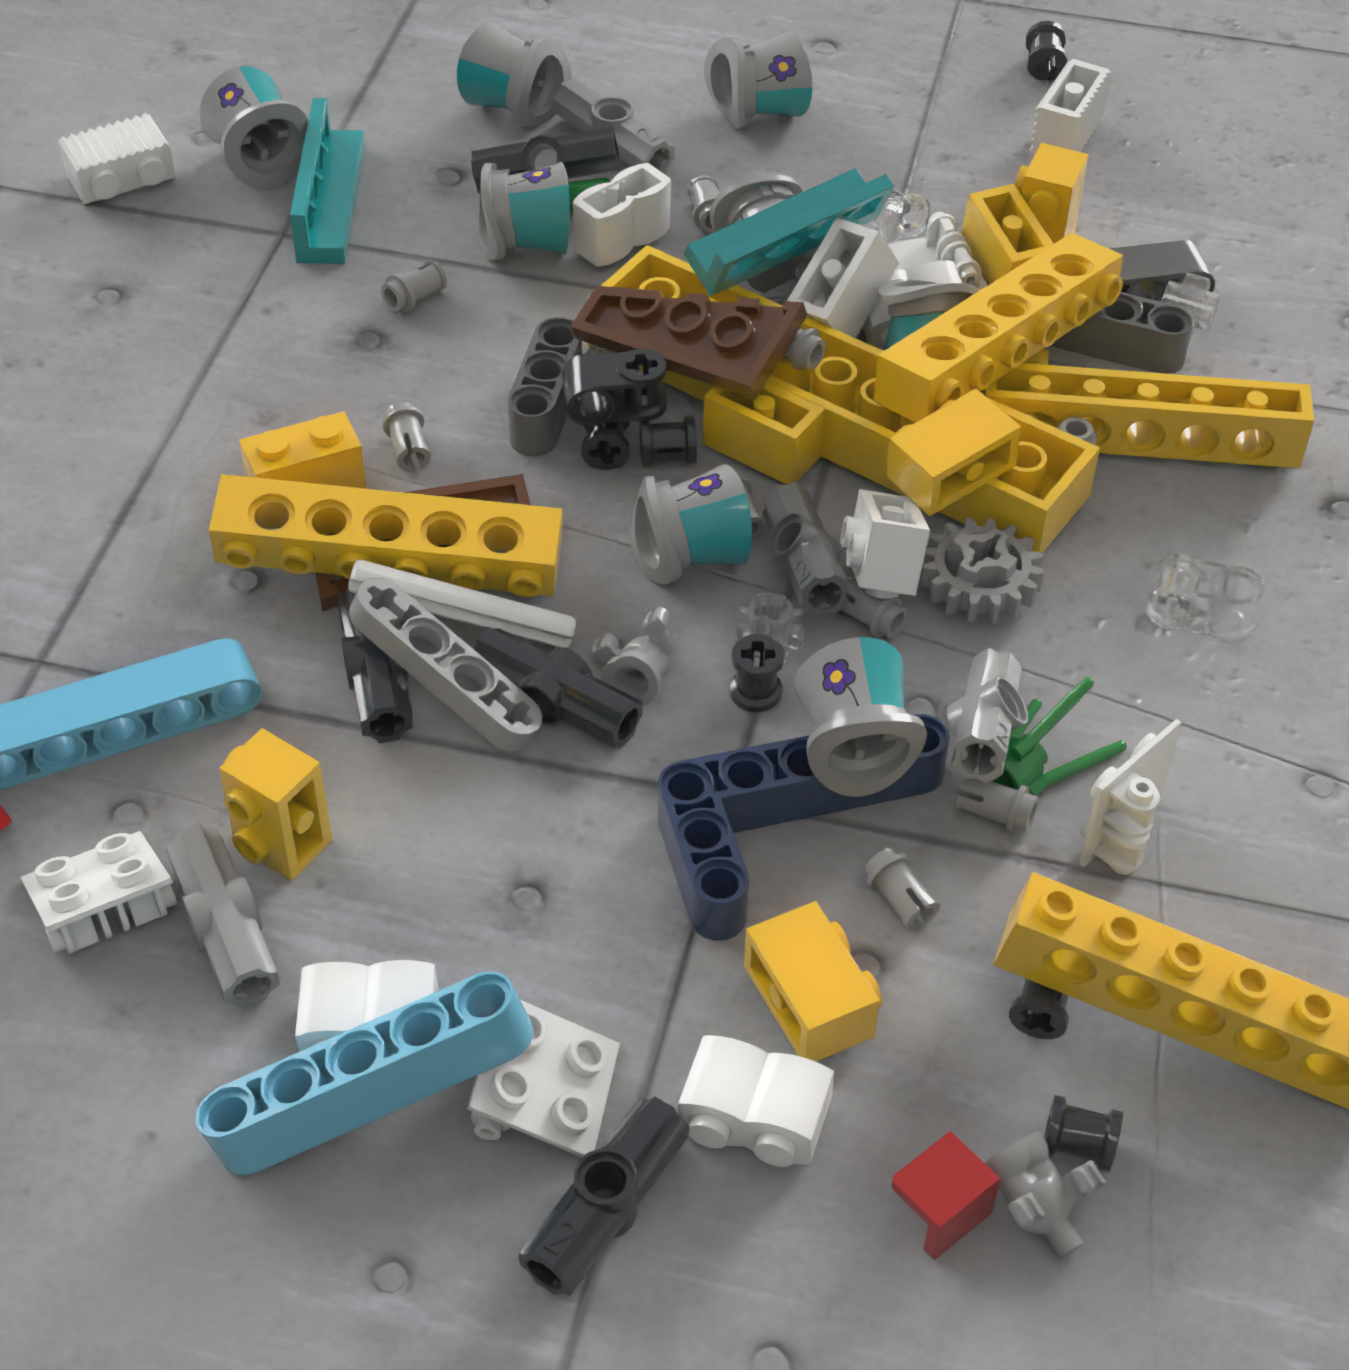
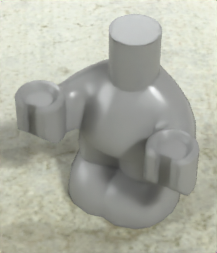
M659 606L654 613L652 611L648 612L643 623L645 635L630 641L623 650L618 648L619 642L611 633L605 634L603 639L601 637L597 638L592 648L591 654L593 658L598 662L607 663L601 672L602 681L642 701V706L654 701L661 687V678L668 670V656L672 650L673 643L667 629L670 621V614L667 609Z
M1039 1130L1006 1146L985 1163L1001 1178L998 1188L1002 1192L1012 1219L1018 1227L1034 1234L1045 1235L1060 1259L1071 1254L1084 1244L1068 1218L1081 1196L1091 1195L1106 1184V1180L1092 1160L1061 1177L1055 1165L1049 1159L1048 1144Z

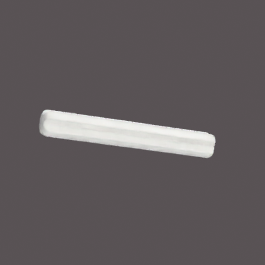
M357 560L350 576L349 591L353 594H356L362 582L371 578H382L398 585L432 615L485 629L488 627L494 630L500 628L515 637L556 648L567 649L574 636L576 620L572 616L364 560Z

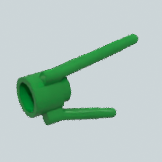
M1084 678L1028 734L1022 735L1042 707V701L1038 698L1033 699L1026 707L1028 721L1010 733L1003 774L992 780V782L1016 790L1024 785L1029 788V794L1037 796L1048 786L1108 760L1112 756L1126 750V742L1119 740L1043 774V765L1047 763L1048 756L1039 741L1094 686L1092 678Z

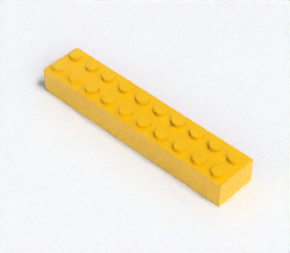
M646 245L601 285L660 291L664 298L681 299L685 298L687 293L708 295L710 301L736 303L738 297L760 299L762 306L783 307V305L738 285L710 296L689 263L649 245ZM806 317L800 329L805 331L808 328H813L819 332L820 338L826 342V350L821 362L814 369L805 368L797 370L791 365V360L782 356L767 382L825 409L821 457L908 497L886 477L889 437L893 436L903 426L912 425L915 422L874 402L878 354L882 353L883 350ZM588 343V347L603 354L616 353ZM640 364L638 370L643 372V365ZM666 370V375L661 380L703 401L704 395L714 387V385ZM988 398L1021 426L1016 466L938 512L965 524L966 518L972 517L977 526H985L988 519L992 518L996 520V529L1002 531L1010 525H1014L1017 527L1015 538L1019 540L1025 537H1032L1034 540L1032 551L1043 553L1090 497L1100 447Z

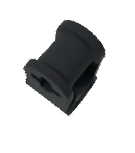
M635 349L619 353L581 354L571 358L564 365L562 371L566 410L569 418L582 426L626 421L647 422L659 418L667 408V397L664 391L661 390V380L666 375V361L664 357L650 349ZM640 364L643 365V375H638V366ZM642 395H647L646 406H642Z

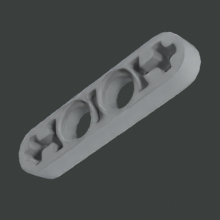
M371 578L362 582L349 607L351 622L361 633L490 743L509 752L521 751L529 746L542 724L541 710L532 698L398 585L382 578ZM403 623L401 630H398L400 624ZM419 637L426 639L435 647L436 653L426 654L418 651L412 646L409 638ZM465 675L471 677L479 684L481 691L470 692L461 688L455 682L454 676ZM489 698L493 699L491 705L487 706ZM513 718L517 722L510 724L507 721H510Z

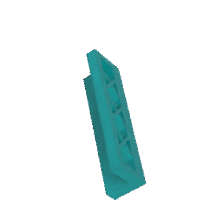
M327 98L312 99L290 211L296 263H346L365 150L364 130H331Z
M854 168L688 244L684 257L709 295L713 296L820 246L836 217L861 226L877 219L894 188V184L887 174L866 183L857 169Z

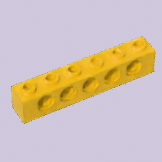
M1074 233L1067 235L878 354L874 402L916 423L937 411L944 403L950 400H956L976 388L979 391L987 389L991 383L1012 369L1018 368L1024 361L1045 347L1051 346L1057 339L1075 327L1081 326L1087 319L1106 306L1112 305L1117 300L1123 286V280L1120 277L1123 255Z
M1022 363L1021 366L1012 369L991 383L987 389L981 391L986 397L1055 428L1067 418L1078 417L1085 419L1092 425L1093 431L1096 434L1095 446L1100 447L1099 453L1109 455L1117 454L1162 459L1170 458L1215 463L1301 468L1314 424L1310 384Z
M221 474L208 531L215 563H225L240 569L254 566L283 569L293 574H307L309 572L341 575L350 579L355 562L357 560H364L476 591L483 589L512 592L521 597H534L537 595L554 597L562 542V508ZM336 533V535L325 536L326 534ZM384 539H394L393 541L387 542L381 541ZM439 545H451L449 547H437ZM504 550V551H508V552H506V553H496V552H494V551Z
M1035 872L1031 873L1009 913L993 963L994 966L1349 1109L1348 998Z

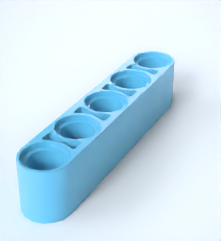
M234 639L214 640L1 704L0 790L250 712L260 702L262 688L243 645Z
M487 971L479 973L215 1089L200 1103L196 1112V1125L228 1171L235 1175L257 1173L516 1058L530 1045L534 1035L533 1024L507 976L499 972Z

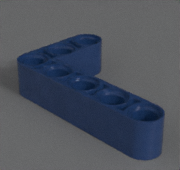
M913 714L923 721L927 732L926 742L920 755L907 772L887 788L867 796L852 797L838 794L825 787L815 777L807 757L806 745L810 735L682 760L668 765L661 772L658 779V825L690 922L695 931L704 938L711 940H727L737 936L743 930L747 921L748 872L734 833L913 797L936 790L941 785L944 777L950 741L949 730L945 724L934 716Z

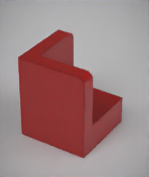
M949 1131L898 1171L892 1178L891 1187L928 1224L923 1250L935 1260L992 1214L1001 1178L952 1131Z

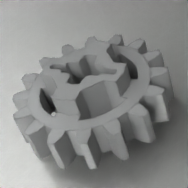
M972 517L966 518L965 528L962 529L948 522L945 524L944 535L932 533L929 536V544L926 547L921 570L920 585L924 588H930L929 601L931 603L944 600L947 602L946 614L950 616L959 610L967 612L968 622L974 623L978 614H986L992 624L998 623L999 612L1004 611L1012 618L1019 617L1021 605L1027 607L1034 605L1036 592L1041 590L1044 569L1041 568L1043 554L1042 552L1032 551L1034 543L1032 537H1025L1019 540L1015 538L1017 527L1014 525H1010L1002 531L996 529V520L992 518L988 519L985 526H977Z

